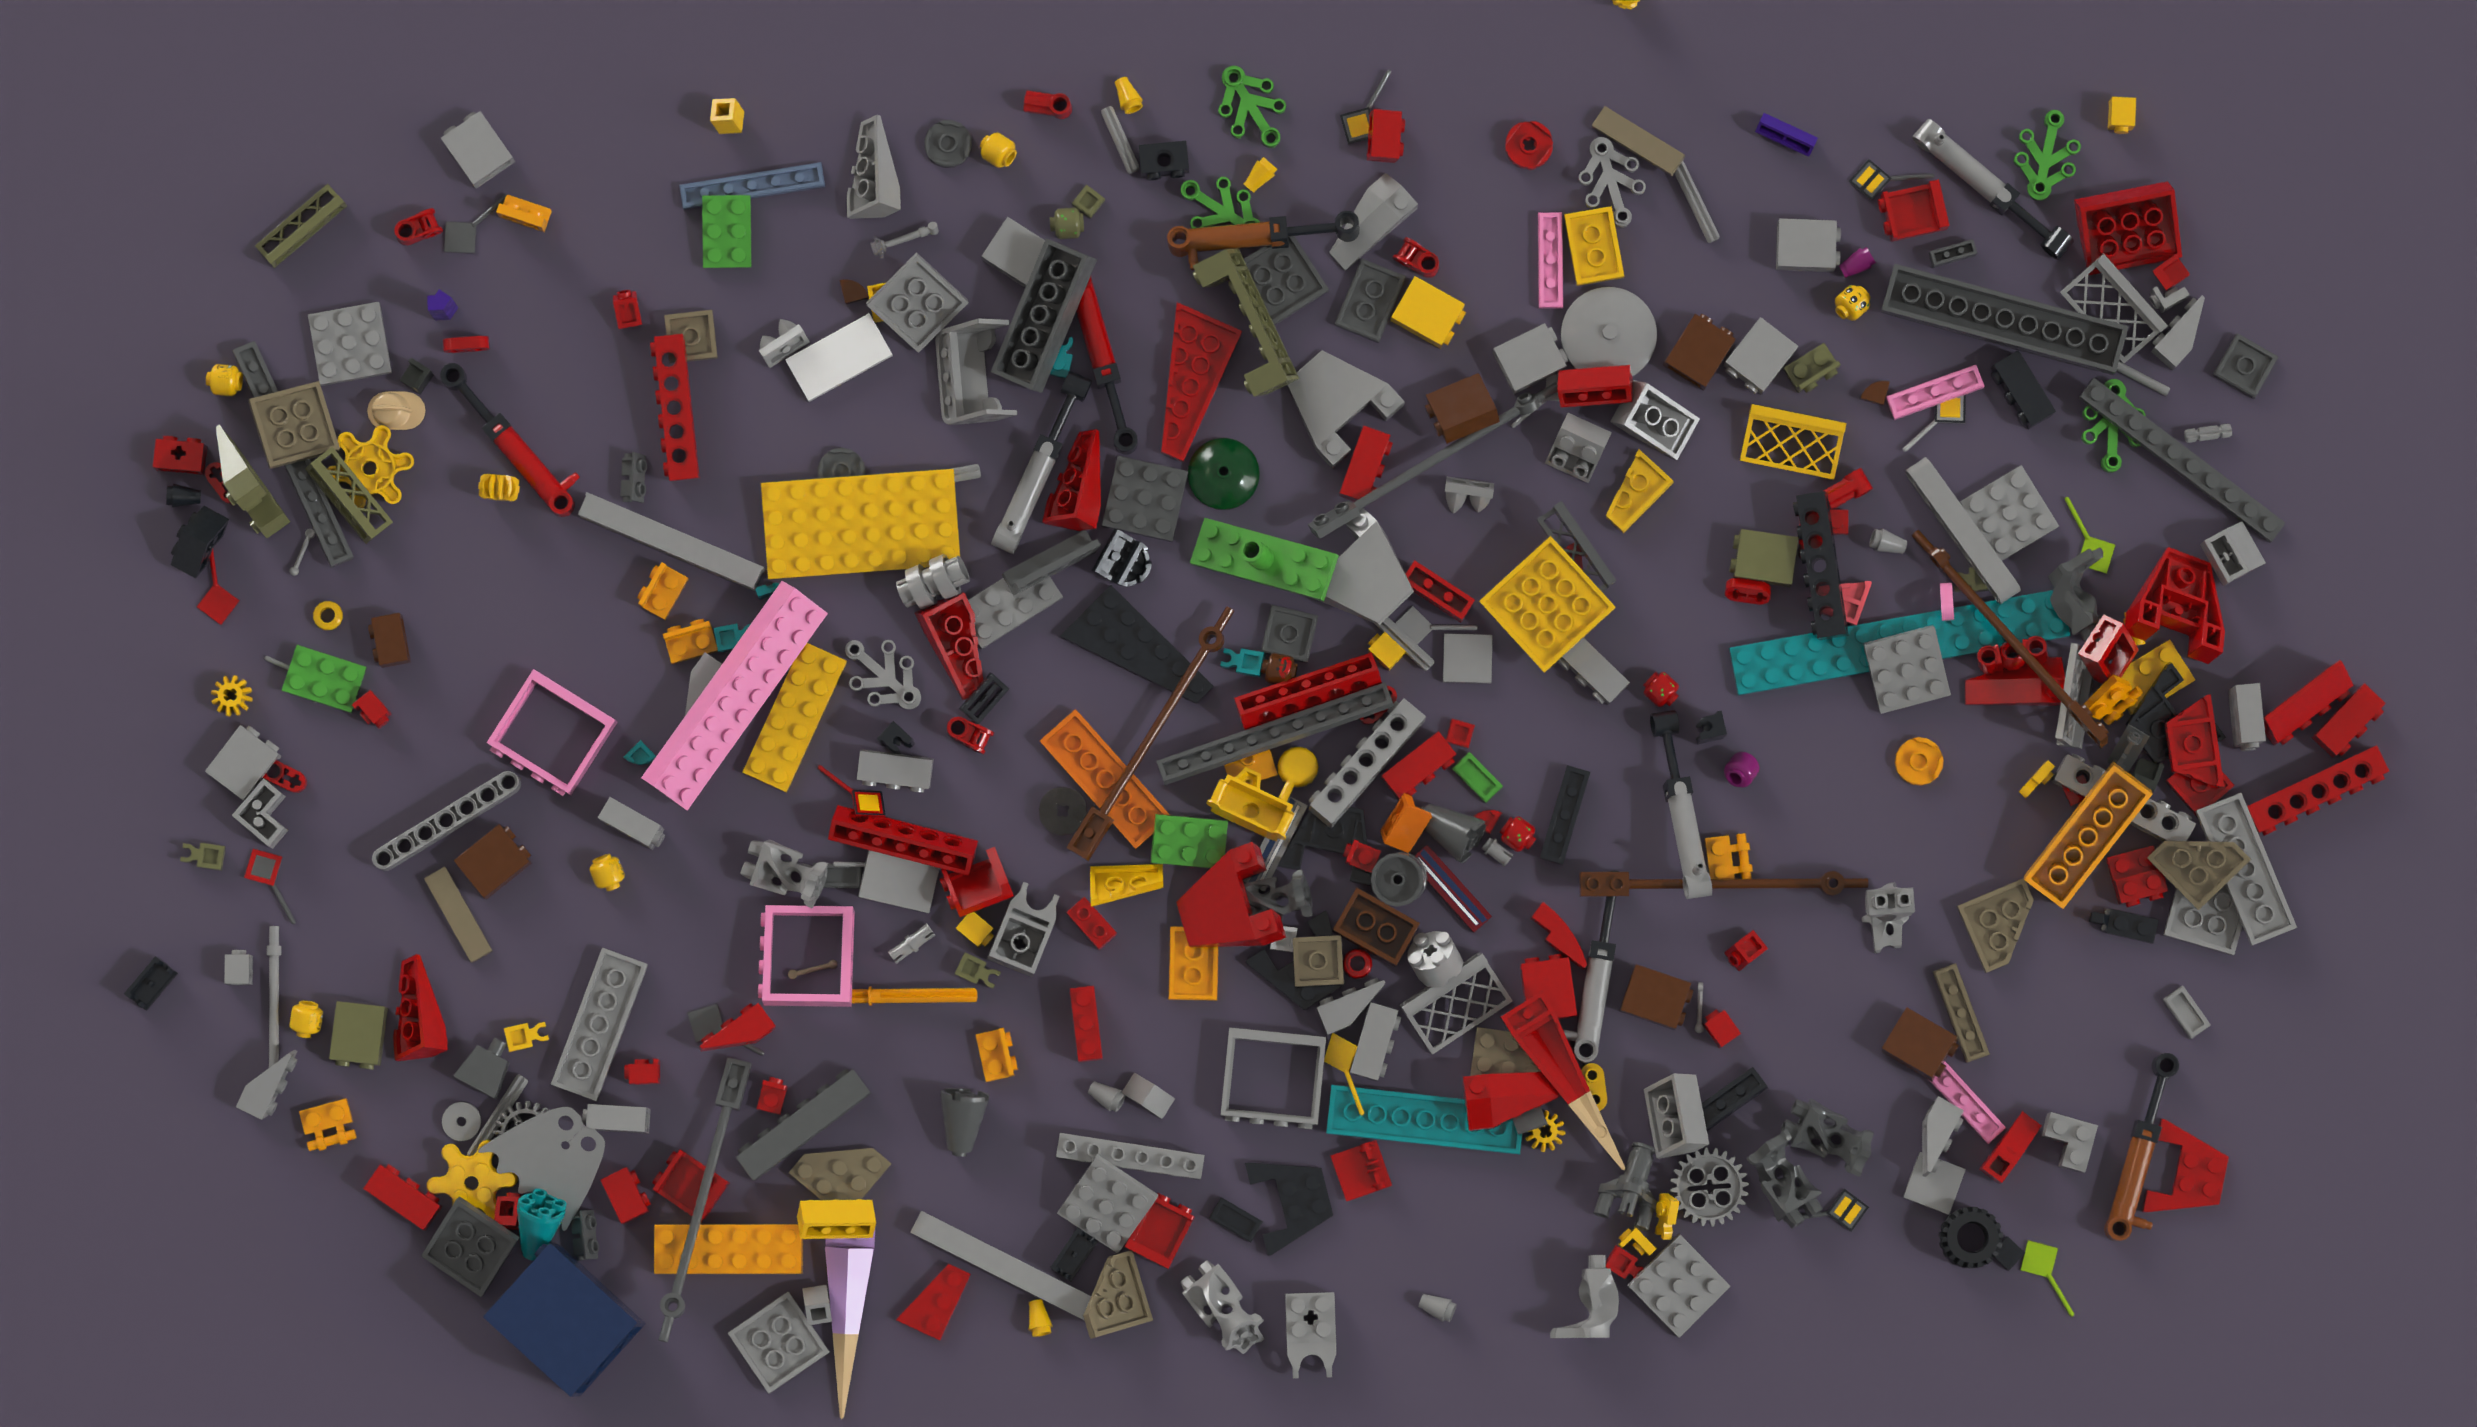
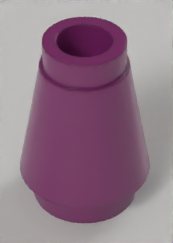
M1865 247L1855 251L1839 267L1846 278L1871 269V266L1876 264L1868 248Z

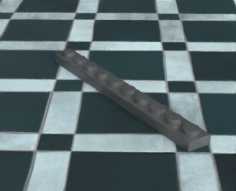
M255 341L233 349L232 353L253 398L278 392ZM307 459L284 465L330 567L333 568L352 560L354 556L325 493L305 470L311 463L310 460Z
M2093 378L2078 397L2238 520L2243 521L2246 526L2269 543L2274 540L2285 525L2283 520L2097 379Z
M1382 683L1157 760V765L1164 785H1168L1394 707L1386 683Z

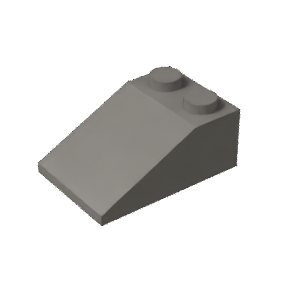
M1633 380L1632 402L1620 403L1610 422L1636 439L1672 459L1678 460L1700 418L1648 383Z

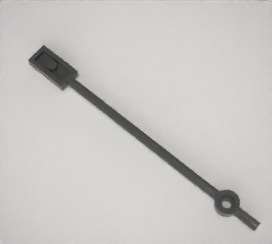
M1555 382L1536 394H1530L1529 392L1521 394L1515 402V407L1499 415L1500 422L1462 437L1352 503L1348 500L1336 504L1334 509L1326 514L1316 516L1308 524L1311 532L1321 539L1361 515L1360 509L1518 415H1527L1534 412L1540 407V402L1558 392V384Z
M729 1057L726 1061L715 1105L722 1107L672 1292L666 1294L660 1301V1309L665 1316L658 1339L661 1342L668 1343L674 1319L679 1318L685 1311V1302L681 1297V1292L731 1110L740 1111L752 1067L750 1062ZM672 1303L678 1305L674 1311L669 1310V1306Z

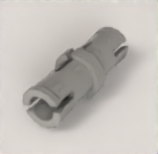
M926 923L912 935H906L904 937L905 940L889 950L888 953L895 963L898 964L912 952L916 953L919 951L918 948L936 935Z

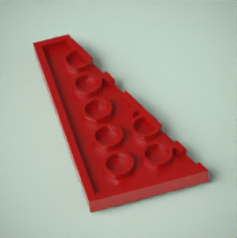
M1178 302L1176 304L1161 453L1184 462L1242 335V331Z

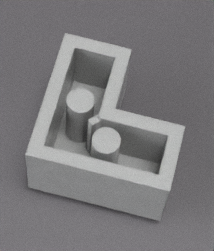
M264 778L232 814L236 820L272 849L289 831L271 816L272 812L286 796Z
M2050 1112L2047 1113L2041 1137L2064 1143L2058 1167L2078 1173H2085L2098 1125Z

